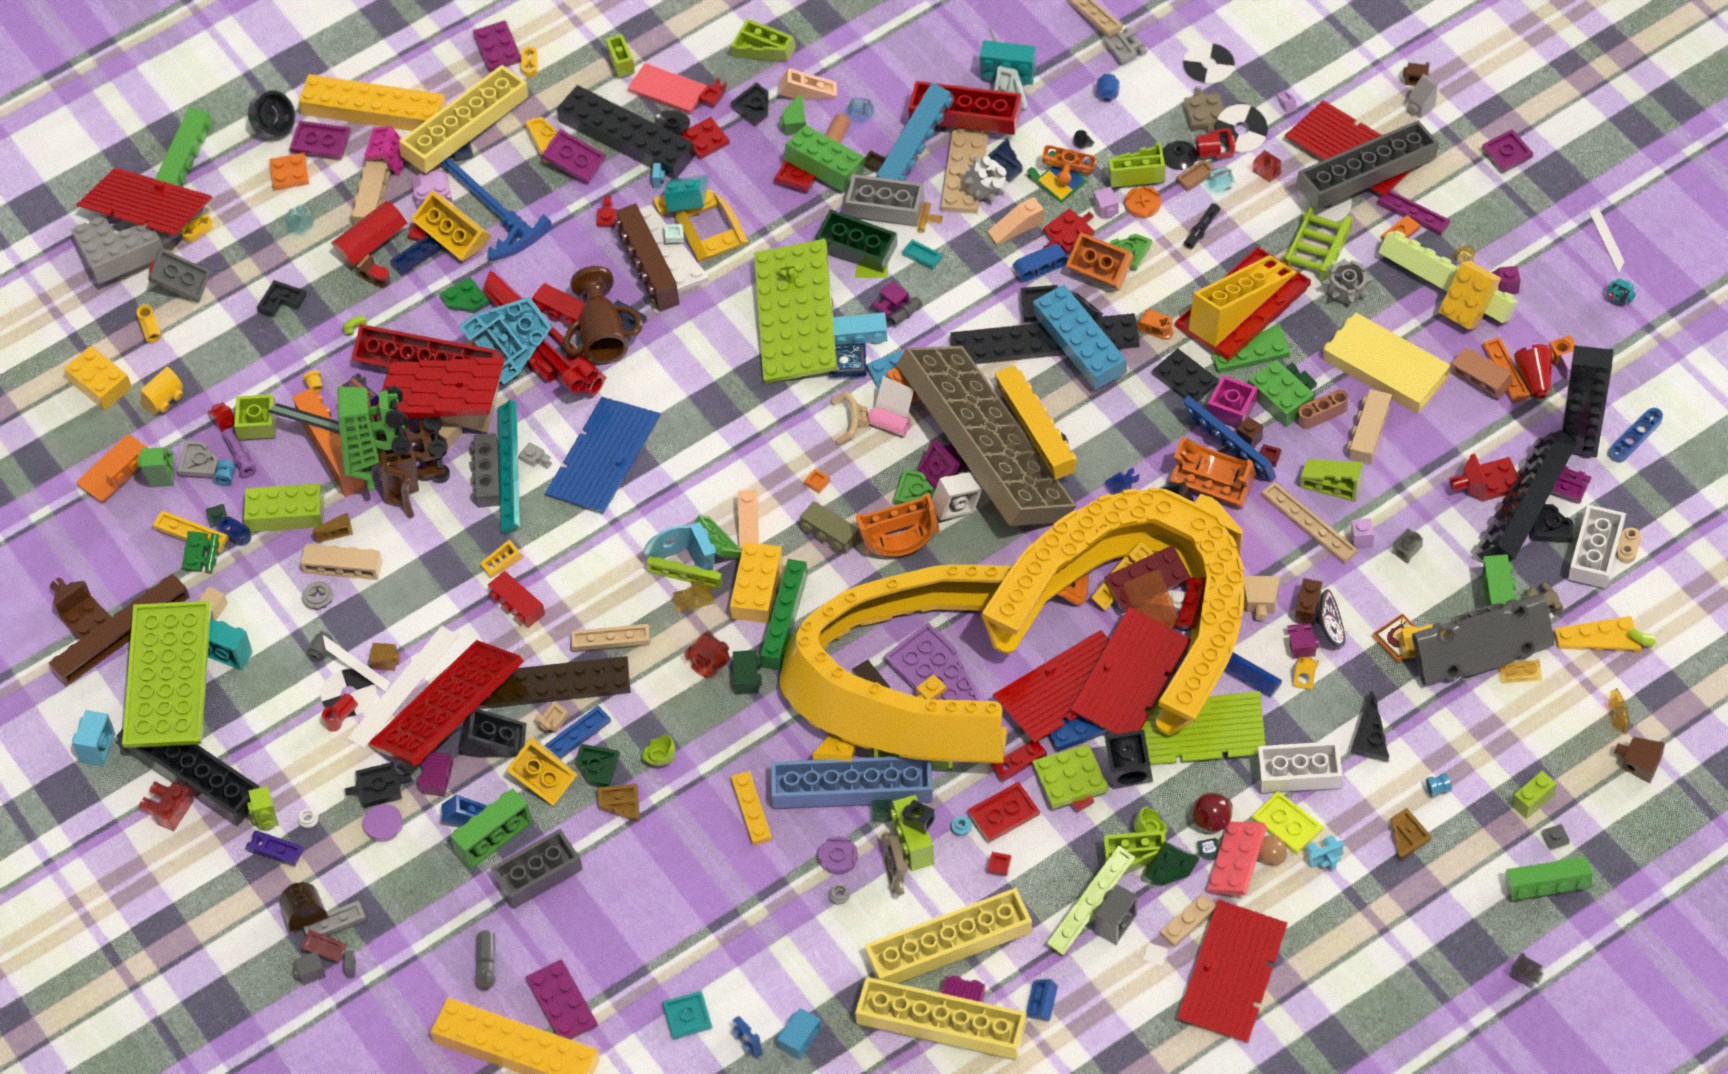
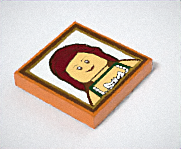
M1403 613L1372 634L1377 643L1397 663L1403 660L1398 640L1401 630L1408 626L1416 628Z

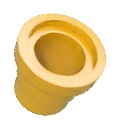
M313 370L304 374L303 381L307 383L308 388H313L315 393L323 389L320 371Z

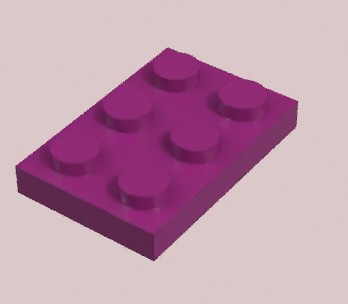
M506 20L473 30V35L489 72L496 70L501 65L508 67L521 62L520 52Z
M299 120L289 147L290 152L298 154L305 152L306 155L342 159L351 134V128Z
M559 129L541 158L588 185L606 159V155L566 131Z

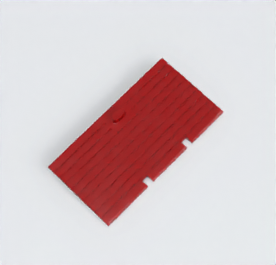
M1322 100L1320 104L1313 108L1309 114L1285 134V138L1324 161L1382 135L1361 122L1358 126L1355 125L1357 121L1355 118ZM1413 169L1369 188L1384 197Z
M114 167L76 206L107 216L115 213L113 215L114 218L141 226L146 224L147 228L175 236L212 199V195Z
M1129 606L1070 711L1114 734L1141 730L1150 715L1149 712L1145 711V708L1153 710L1169 681V678L1164 675L1165 672L1170 675L1173 674L1191 638Z
M1099 630L995 692L993 697L1031 741L1035 743L1065 725L1062 720L1065 717L1069 722L1078 717V714L1071 712L1070 709L1110 640L1102 630Z
M1218 899L1177 1019L1248 1043L1259 1012V1008L1253 1006L1254 1002L1262 1003L1273 970L1272 967L1267 966V962L1275 963L1288 922Z

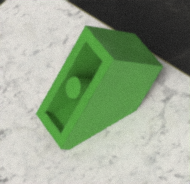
M803 94L798 95L783 110V118H780L781 129L785 128V136L795 135L806 125Z

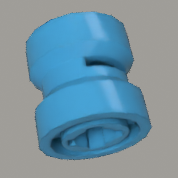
M228 460L218 461L214 482L222 486L231 485L233 481L232 474L236 468L235 464Z
M1447 773L1439 774L1438 777L1431 776L1426 778V786L1431 797L1437 796L1441 792L1448 793L1452 791Z

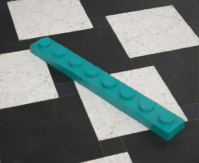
M512 399L498 407L501 532L505 534L520 527L517 403Z

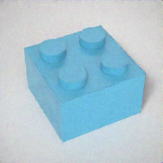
M85 710L83 717L80 718L77 733L73 735L72 744L81 763L100 767L104 766L116 735L108 714Z

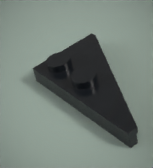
M1370 691L1351 752L1388 762L1389 752L1387 751L1386 738L1377 707V699L1374 692Z

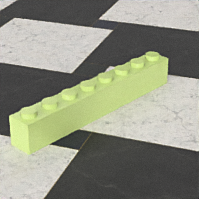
M1400 231L1387 233L1378 253L1448 292L1460 266L1451 264L1452 261L1446 257L1435 255L1436 252L1432 249L1421 247L1418 241L1405 238V234ZM1497 287L1485 314L1501 323L1508 322L1519 301L1515 300L1512 294L1499 291Z

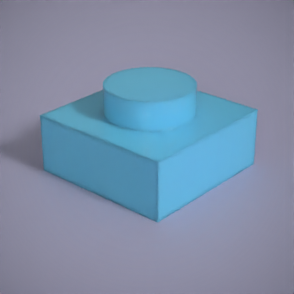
M661 163L653 164L652 178L654 189H661L662 181H665V170H662Z

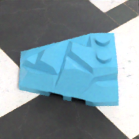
M527 297L474 314L461 323L459 327L469 340L473 339L477 346L495 349L504 353L503 358H505L500 381L505 385L521 372L523 366L531 358L533 352L552 328V325L532 299Z

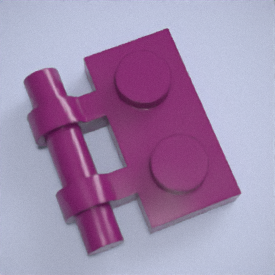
M1565 466L1551 494L1581 503L1592 477L1585 475V472H1576Z

